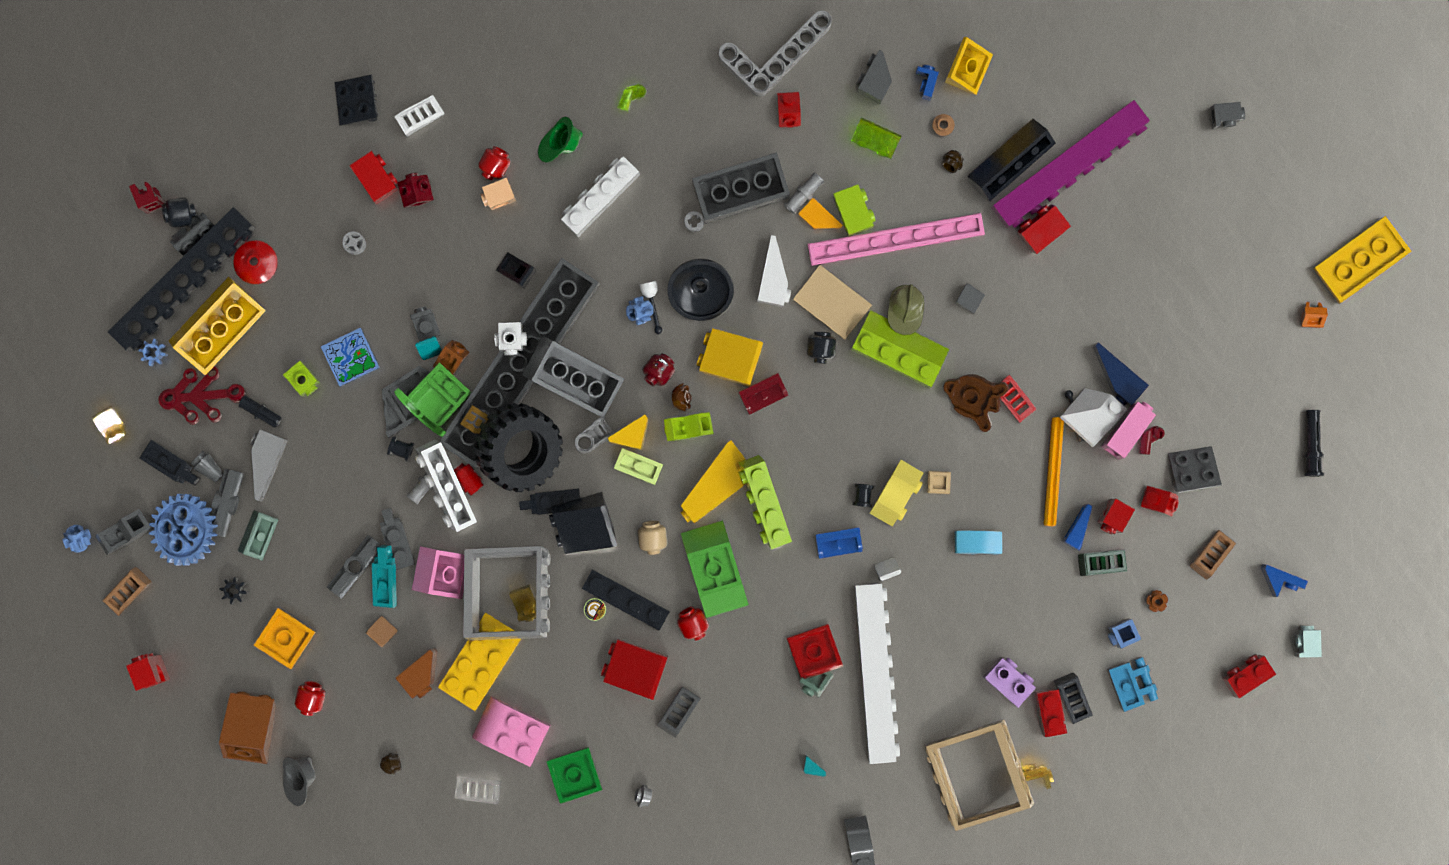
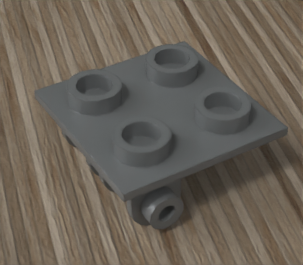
M1212 446L1168 453L1175 479L1174 489L1178 493L1222 486Z

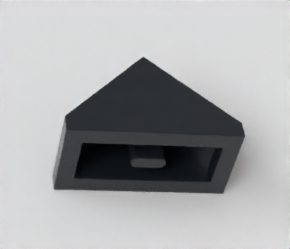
M507 252L496 271L525 289L535 274L536 269Z

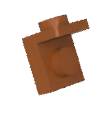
M451 340L443 348L432 367L435 368L438 363H441L454 375L470 352L466 350L462 343Z

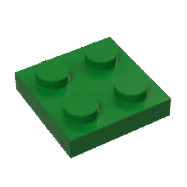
M589 747L546 761L560 804L603 790Z

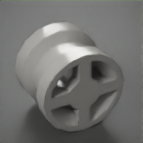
M351 231L344 235L342 244L348 253L358 255L365 250L366 240L360 233Z

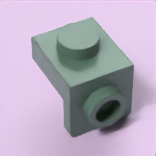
M828 671L808 679L801 678L799 681L802 687L801 690L810 697L815 695L819 698L833 678V674Z

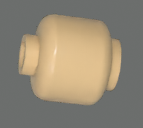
M659 521L644 522L637 530L639 548L647 551V554H659L660 550L667 546L666 528Z

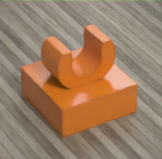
M1306 302L1301 317V327L1323 328L1328 316L1327 308H1322L1323 306L1320 302H1318L1317 307H1310V303Z

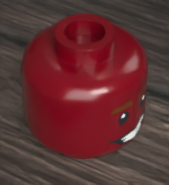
M664 353L652 355L642 368L645 375L644 380L653 387L655 385L664 386L675 373L674 361Z

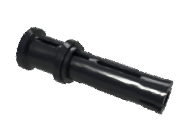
M1306 410L1307 452H1305L1304 458H1306L1307 472L1304 473L1305 477L1325 476L1324 472H1322V458H1324V454L1321 452V410Z

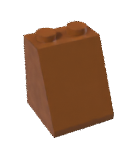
M246 692L230 693L219 740L223 758L261 764L268 763L276 711L274 699L267 695L250 696Z

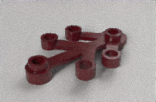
M214 366L190 393H182L190 383H194L198 379L196 371L188 368L183 373V379L173 389H165L160 393L158 401L165 410L175 409L185 417L190 425L197 424L200 417L195 410H188L182 403L191 402L205 413L211 422L216 423L222 418L221 412L217 408H212L204 401L229 398L233 403H240L246 392L240 384H232L228 389L204 391L220 376V372ZM211 371H216L214 376H209ZM189 373H194L192 378H187ZM234 389L239 390L238 394L232 395ZM168 396H173L170 402L166 401ZM212 413H218L216 418H211ZM190 415H196L194 420H189Z

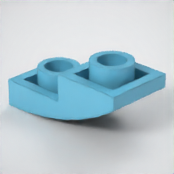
M955 531V553L1002 554V532Z

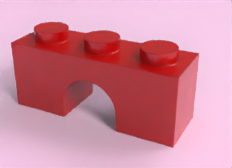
M153 653L143 654L132 658V663L126 665L135 691L150 688L170 680L161 655L154 656Z

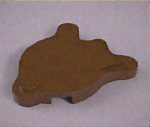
M967 374L957 379H948L943 386L944 391L948 394L949 399H951L954 405V410L964 417L973 419L982 432H988L991 429L992 422L988 412H999L1001 408L1000 397L1009 390L1006 382H990L976 374Z

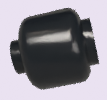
M185 197L169 199L165 202V206H162L164 222L173 228L190 225L192 217L196 216L194 204H189L188 199Z
M814 331V335L808 337L807 355L810 358H814V363L827 364V359L835 357L836 338L831 336L832 333Z

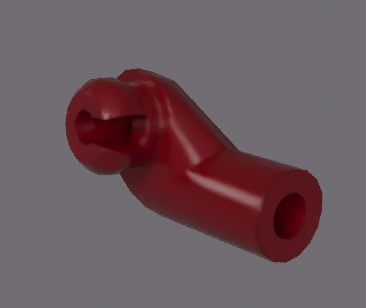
M1153 426L1142 434L1139 454L1151 455L1152 443L1162 439L1165 435L1163 428Z

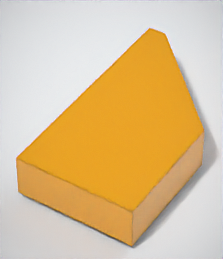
M814 198L798 213L813 229H840L843 226Z

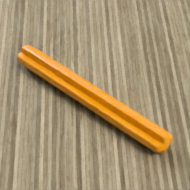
M1053 417L1051 420L1044 525L1052 527L1056 526L1063 441L1064 421L1060 417Z

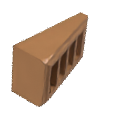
M1218 530L1194 559L1190 567L1204 579H1209L1236 543ZM1218 539L1227 548H1222L1219 544L1216 543V540ZM1213 547L1215 550L1221 553V555H1217L1210 548ZM1207 554L1216 562L1213 563L1207 557H1205V555Z
M135 567L103 599V602L119 616L148 587L151 580ZM126 583L135 590L134 593L125 585ZM120 589L129 597L128 599L119 592ZM116 596L123 605L120 606L112 597Z

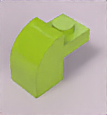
M710 412L664 419V432L667 436V441H680L714 434Z

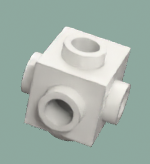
M498 323V333L494 334L495 346H499V350L504 351V355H518V351H523V346L527 345V334L522 332V323ZM514 336V340L512 342H508V337Z

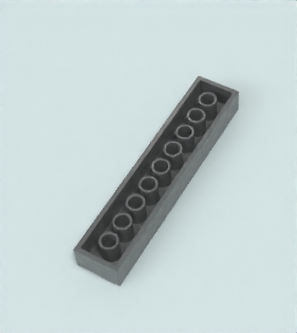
M561 258L519 321L522 323V332L527 334V345L523 346V351H518V355H504V351H499L447 429L446 434L439 441L442 443V446L475 468L479 467L475 461L477 455L474 453V445H477L475 441L476 434L460 423L472 405L489 415L491 412L493 414L497 413L496 409L501 406L508 408V404L516 403L519 405L522 403L535 383L522 374L540 340L545 336L561 344L599 287L598 281ZM510 336L507 341L512 342L514 336Z

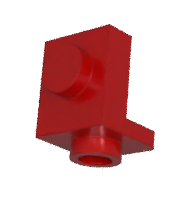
M799 92L777 93L779 127L801 126Z
M1147 485L1141 507L1172 517L1179 505L1178 495Z

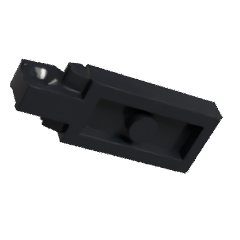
M150 440L139 459L175 482L183 484L186 480L196 486L200 480V477L191 472L193 467L189 465L190 463L154 440Z
M580 489L535 493L530 495V500L519 501L520 510L531 509L532 515L552 514V506L579 499Z

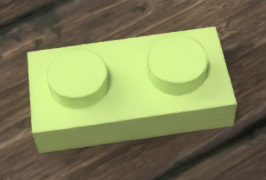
M622 448L614 469L655 485L663 464Z

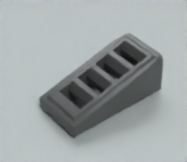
M681 687L657 726L676 738L701 698ZM681 696L693 702L692 705L690 706L689 704L681 700ZM679 704L688 711L685 713L679 708L675 707V705ZM673 711L677 715L681 716L683 719L680 721L679 719L672 716L670 713ZM667 719L677 725V728L672 727L665 721Z

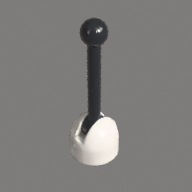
M657 282L641 284L639 287L642 295L649 298L653 306L654 332L660 335L663 332V328L659 324L653 298L658 291Z

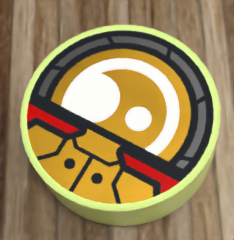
M598 598L590 599L584 606V613L590 620H600L606 613V605Z

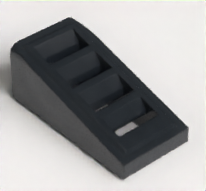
M1070 673L1054 680L1072 724L1093 716L1079 678L1075 673ZM1077 690L1076 694H1073L1069 697L1066 696L1067 694ZM1078 699L1081 700L1080 702L1070 706L1071 702H1074ZM1081 707H1084V709H1085V710H1083V711H1081V712H1078V713H1076V714L1073 713V711H1075V710H1077V709H1079V708H1081Z

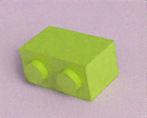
M857 184L833 193L834 202L848 237L873 228V222L876 219L872 209H867L865 201H868L864 188L860 189Z

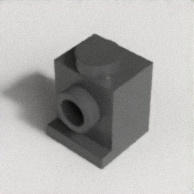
M1241 102L1220 103L1210 107L1212 129H1217L1221 124H1223V127H1233L1239 121L1245 120V109L1241 107Z

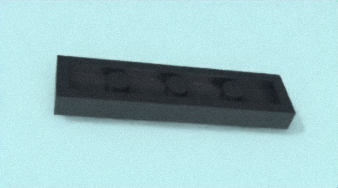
M593 569L582 587L588 593L660 631L670 613L669 610Z

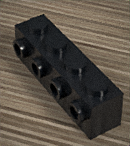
M1032 119L967 177L974 188L991 201L1052 148L1056 142L1048 129L1035 119Z

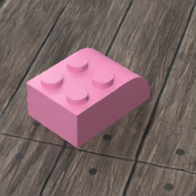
M491 696L472 738L531 767L551 724Z

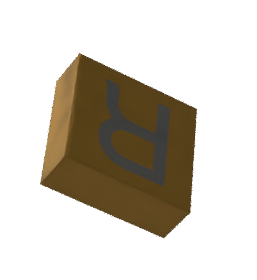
M472 405L460 424L473 433L479 434L481 431L479 426L482 422L486 423L488 415Z

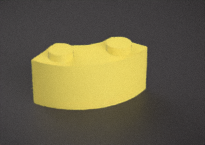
M900 460L869 514L893 527L897 519L901 521L906 514L907 509L904 507L912 493L917 494L923 484L920 479L924 473Z

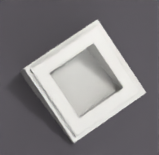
M890 558L874 565L878 578L881 581L901 574L895 558Z

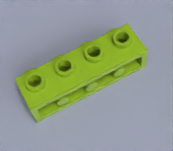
M760 455L739 462L741 471L738 473L742 483H746L748 489L745 492L749 504H753L755 511L752 514L756 524H760L762 531L759 534L763 544H767L772 550L792 542L765 461Z

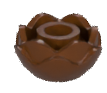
M684 383L677 385L672 390L673 405L681 411L690 409V402L692 400V395L688 392L690 387L684 385Z

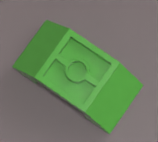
M723 520L681 533L706 618L748 606L749 604Z

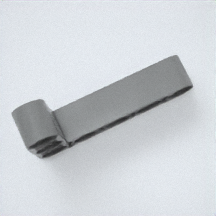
M826 11L816 12L761 69L732 43H725L720 47L719 60L754 95L764 96L829 31L832 22L831 16ZM818 18H824L828 24L825 27H819L815 21ZM808 33L811 35L812 40L809 43H804L801 41L800 36ZM729 49L735 53V56L732 59H725L722 53ZM794 49L797 56L792 59L787 58L785 51ZM774 64L779 65L782 71L779 74H772L769 70L770 66ZM741 65H747L751 71L743 75L739 73L738 68ZM757 80H763L766 83V87L763 90H758L754 87V83Z

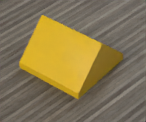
M964 37L945 83L977 95L993 54L968 37Z
M643 415L608 437L610 443L642 450L649 421L647 416Z

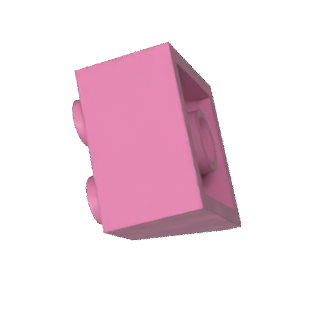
M420 546L412 590L462 599L464 592V554Z

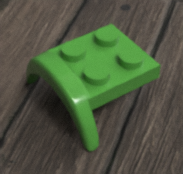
M438 363L408 396L399 388L394 391L397 398L415 417L432 432L441 437L446 434V431L441 426L472 393L441 363Z

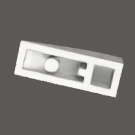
M771 235L757 302L783 307L784 302L789 303L791 290L787 289L788 281L776 236Z

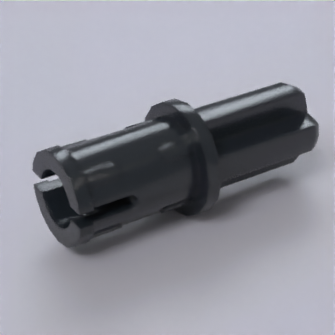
M247 395L241 399L238 407L254 415V419H260L274 428L281 423L282 417L266 408L265 404L261 405Z

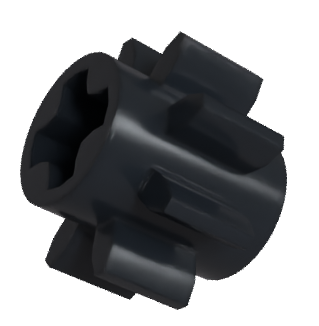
M234 577L232 583L225 579L226 586L219 588V590L224 591V596L221 599H230L231 605L235 603V599L243 602L242 595L248 594V591L244 590L243 587L246 582L238 583V577ZM235 585V589H238L239 592L233 596L229 589Z

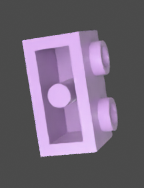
M1000 657L983 678L1019 708L1035 690L1036 687L1032 685L1034 680L1025 672L1021 675L1016 670L1017 665L1007 657L1004 660Z

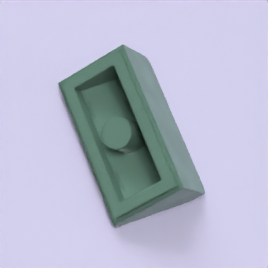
M254 510L238 551L263 561L279 519Z

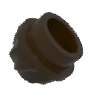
M951 150L944 154L941 164L948 172L956 173L957 170H961L963 167L964 158L960 152Z
M389 753L383 757L380 768L385 773L396 775V772L402 771L399 754L393 755V753Z

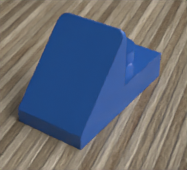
M1262 564L1261 570L1273 597L1279 596L1283 583H1286L1284 587L1296 592L1298 588H1306L1307 580Z

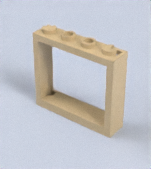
M1005 719L932 742L926 746L927 760L929 763H932L934 768V781L940 785L942 791L940 792V798L943 805H947L949 811L947 814L948 821L954 826L955 831L1023 811L1034 805ZM994 731L1019 802L963 818L939 748Z

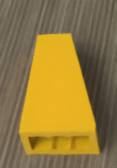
M732 440L725 445L682 503L681 507L683 510L680 513L687 522L692 520L693 523H696L746 485V483H742L738 473L741 471L739 462L746 459Z

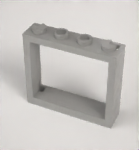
M542 546L464 549L463 638L468 640L547 638V632L550 631V621L547 619V610L550 609V598L547 596V588L550 587L548 565H550L551 560L548 549ZM537 556L536 630L479 632L480 559Z

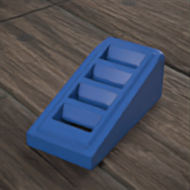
M1089 504L1083 505L1063 538L1065 544L1078 551L1082 547L1092 506Z

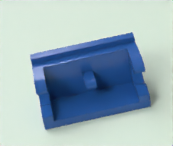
M860 527L815 535L819 559L863 552Z

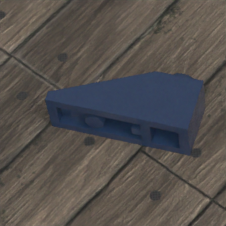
M1099 342L1096 343L1093 349L1112 393L1116 395L1115 398L1123 406H1132L1149 385Z

